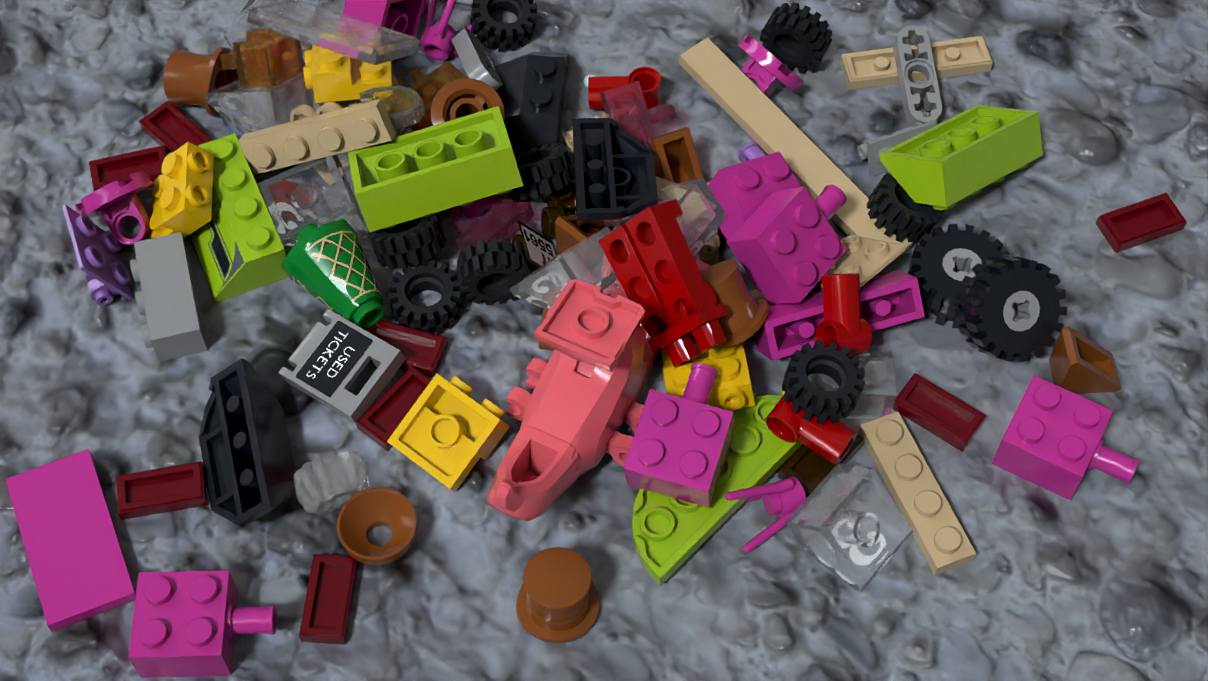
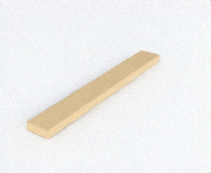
M708 37L679 55L678 64L768 155L780 151L798 179L800 186L807 189L813 200L819 196L826 185H835L844 192L846 203L837 210L831 219L848 236L851 234L906 246V250L898 257L910 249L913 242L908 243L907 236L902 242L896 241L895 234L892 233L888 237L883 234L886 231L883 226L878 229L874 225L877 218L870 219L868 212L871 210L867 208L868 197Z

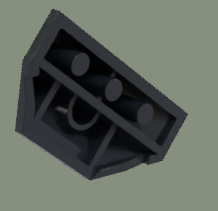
M533 51L494 66L503 83V86L496 92L504 105V124L514 156H519L518 153L522 151H531L530 148L537 147L538 149L546 144L551 146L554 143H559L569 54Z
M612 118L572 119L577 228L590 227L598 229L616 227L629 221L648 207L657 205L658 194L653 152L632 134L620 129L619 124Z
M241 358L211 378L209 390L212 393L204 409L199 442L211 511L238 526L245 527L275 509L298 479L284 409L250 363Z

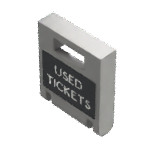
M327 309L322 317L329 325L325 326L317 322L288 359L290 365L295 367L293 372L282 367L278 375L290 385L356 424V421L369 409L406 359L399 349ZM372 360L377 367L376 371L357 396L349 392L350 386L368 362Z

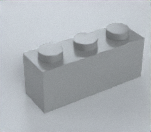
M182 232L134 242L136 258L130 259V267L135 283H141L142 290L136 291L135 297L140 315L146 314L147 323L141 324V333L145 347L154 348L159 362L208 351L190 255Z

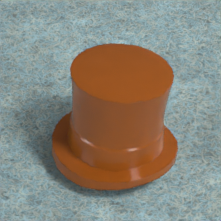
M218 47L213 55L197 54L178 49L167 60L163 77L164 91L167 99L173 105H200L205 107L211 116L221 118L216 102L223 100L226 95H236L243 98L244 77L237 56L230 48ZM232 99L238 109L241 103Z
M472 78L455 79L439 89L433 99L431 106L432 126L497 106L500 108L504 121V105L498 93L483 81Z
M727 260L700 271L704 281L714 290L717 305L723 303L728 312V315L718 320L727 341L714 348L732 347L754 335L767 319L770 306L765 299H754L744 282L737 262Z
M562 547L542 550L528 561L524 569V583L516 600V613L521 626L535 638L551 643L571 642L585 636L598 619L600 604L598 592L591 581V571L588 563L577 552Z

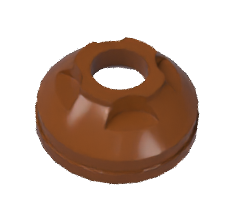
M381 487L363 490L353 495L340 510L337 518L338 537L346 552L361 563L382 565L393 562L403 556L414 542L417 533V517L414 507L403 494L393 489ZM384 526L389 528L393 535L385 545L376 546L367 540L369 532L375 527Z

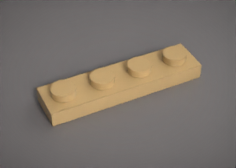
M377 99L245 133L238 140V143L254 175L389 142L393 140L396 132L382 100Z
M897 411L860 424L858 433L864 439V444L933 574L937 575L973 561L976 552L899 412Z

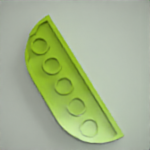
M782 391L781 395L756 396V392H754L755 406L732 411L734 412L735 430L710 508L639 489L633 506V542L643 567L660 586L748 499L729 501L725 499L727 492L761 486L802 445L798 440L793 443L783 441L774 435L765 423V418L783 397L785 391Z

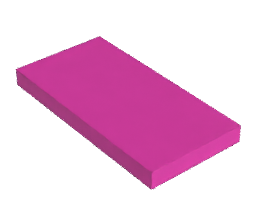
M89 449L5 479L46 623L51 632L135 600L136 590Z

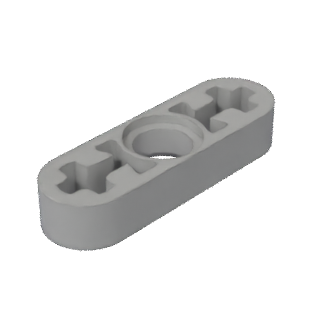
M908 25L898 32L893 45L905 118L909 125L913 126L918 121L922 124L933 120L938 121L942 113V102L929 35L919 26ZM907 39H912V43L918 45L914 54L915 58L911 60L910 44H905ZM912 70L923 72L927 77V82L922 85L912 83L908 78V72ZM925 95L923 98L924 109L930 111L928 117H924L922 111H917L921 101L920 96Z
M464 27L451 41L467 76L483 81L497 91L503 86V83L486 48L472 31Z

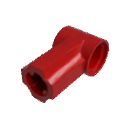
M639 67L634 69L629 76L589 77V109L622 108L623 104L628 103L630 106L636 104L641 116H652L658 113L662 107L661 76L657 70L651 67Z
M859 273L823 275L824 321H821L816 329L815 340L823 341L824 348H828L830 341L838 343L835 350L841 352L846 347L851 350L849 355L866 353L871 345L872 334L868 322L861 318Z
M783 395L765 418L768 429L783 441L793 443L798 440L835 465L841 462L855 441L858 432L841 421L831 424L829 417H827L824 424H817V416L814 415L811 416L810 421L802 419L805 411L801 409L795 414L791 410L793 401L786 403Z

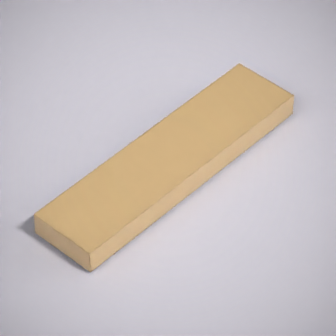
M983 36L930 42L937 78L991 71L993 62ZM910 45L912 50L910 60L915 58L914 54L918 45ZM893 47L841 54L840 65L848 90L899 84ZM919 70L908 72V78L911 82L927 80L926 75Z

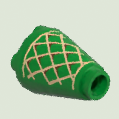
M346 219L329 222L319 227L315 223L304 226L297 233L296 238L298 242L282 261V269L291 280L343 318L362 329H368L377 324L385 314L383 299L356 231Z

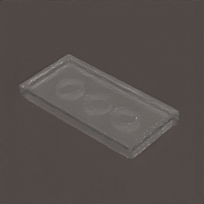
M285 0L248 9L247 23L373 65L418 53L419 40L416 37L302 0Z

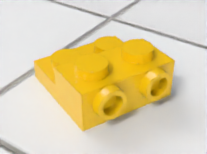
M327 37L319 42L312 43V50L304 51L306 65L303 67L306 90L313 89L315 104L393 96V71L390 49L381 50L377 47L362 49L358 53H353L351 39L341 40L338 37Z
M187 142L164 158L161 168L162 175H159L154 180V185L151 189L153 195V211L149 222L151 238L182 232L183 238L211 221L214 153Z
M743 342L727 348H712L701 353L697 343H695L694 345L700 356L675 368L666 350H661L666 394L683 397L692 364L701 363L711 366L718 371L707 405L729 411L755 406Z
M436 373L387 442L450 490L456 492L480 457L484 460L488 458L510 426L501 420L506 412L485 398L480 405L469 397L474 389L453 375L450 381H447Z

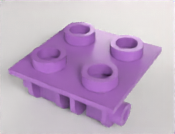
M67 205L62 206L79 267L85 272V278L88 281L91 299L101 306L110 304L113 301V297L117 294H121L129 300L133 299L128 283L131 280L130 274L123 265L119 253L121 251L120 242L116 240L111 231H104L95 225L86 214H79Z

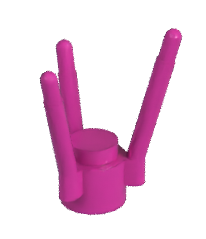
M429 0L424 31L419 44L421 45V50L432 59L445 61L449 55L451 57L457 56L456 49L451 41L455 36V30L448 24L457 0H448L440 22H436L434 26L437 0ZM469 24V26L467 27L470 31L472 25Z
M793 476L773 484L739 489L725 494V499L729 501L748 498L745 502L762 499L767 513L771 516L777 515L780 517L743 546V551L746 553L765 542L785 526L798 522L799 517L796 511L806 508L807 504L803 486Z

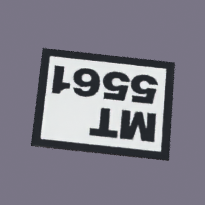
M517 220L529 261L553 276L564 277L554 243Z

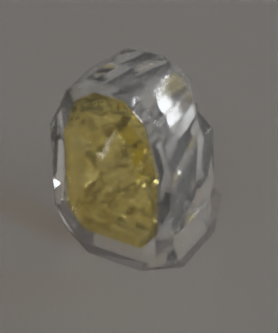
M398 85L372 88L360 93L361 104L377 99L382 100L396 133L402 132L406 127L418 123L425 115L422 98L411 88Z

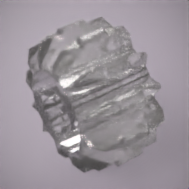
M343 449L337 453L330 451L327 455L316 456L315 460L304 463L301 469L297 470L293 475L295 492L299 503L303 505L306 512L319 515L327 511L333 513L336 509L342 508L353 495L369 489V481L366 475L368 472L357 452Z

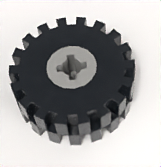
M949 224L947 232H944L941 226L934 228L931 237L926 233L921 238L919 245L916 244L908 274L918 278L924 315L927 319L933 314L937 316L936 324L944 326L945 320L953 321L952 328L958 329L957 326L963 324L964 321L955 318V309H962V302L955 301L957 292L964 294L967 287L961 284L964 277L973 278L975 276L971 269L977 263L987 266L986 258L991 256L1000 258V254L1010 255L1008 251L1000 253L1003 243L998 238L993 242L989 241L991 233L984 229L979 235L973 233L975 226L966 224L963 231L958 230L957 224Z
M1000 254V258L995 256L986 258L987 266L977 263L971 269L975 276L973 278L965 276L961 284L967 287L965 293L957 292L955 301L962 302V309H955V318L964 321L963 324L957 327L962 335L968 336L965 341L970 346L977 348V351L1009 362H1013V360L1019 362L1029 361L1028 355L1034 357L1042 355L1044 352L1041 345L1051 347L1056 341L1051 336L1053 331L1061 332L1064 324L1058 323L1059 315L1067 316V306L1060 305V300L1067 298L1065 289L1055 287L1061 282L1056 274L1049 273L1051 268L1045 264L1012 255ZM1014 303L1018 305V311L1015 310Z

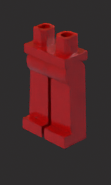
M677 199L648 207L598 241L628 299L640 304L645 310V316L641 324L648 335L652 337V339L647 341L652 352L665 348L674 368L700 356L690 337L691 335H693L701 353L726 342L727 339L718 320L728 315L723 303L717 305L715 292L704 281L678 224L677 218L683 215Z

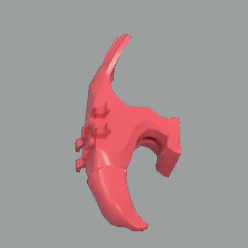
M604 251L600 286L580 279L569 280L549 308L542 324L535 330L534 338L555 350L548 363L539 358H533L527 366L526 373L530 375L525 381V386L534 390L533 393L530 394L525 389L514 386L506 397V401L511 403L506 410V415L512 419L522 421L513 443L501 461L491 488L486 495L487 502L506 516L525 521L538 518L564 492L575 484L579 476L597 466L605 452L610 454L620 466L624 467L634 437L624 435L618 431L622 424L626 423L636 432L644 405L636 401L642 392L652 364L660 350L652 352L647 342L652 337L648 335L641 324L645 316V310L640 304L628 299ZM693 255L700 271L710 266Z

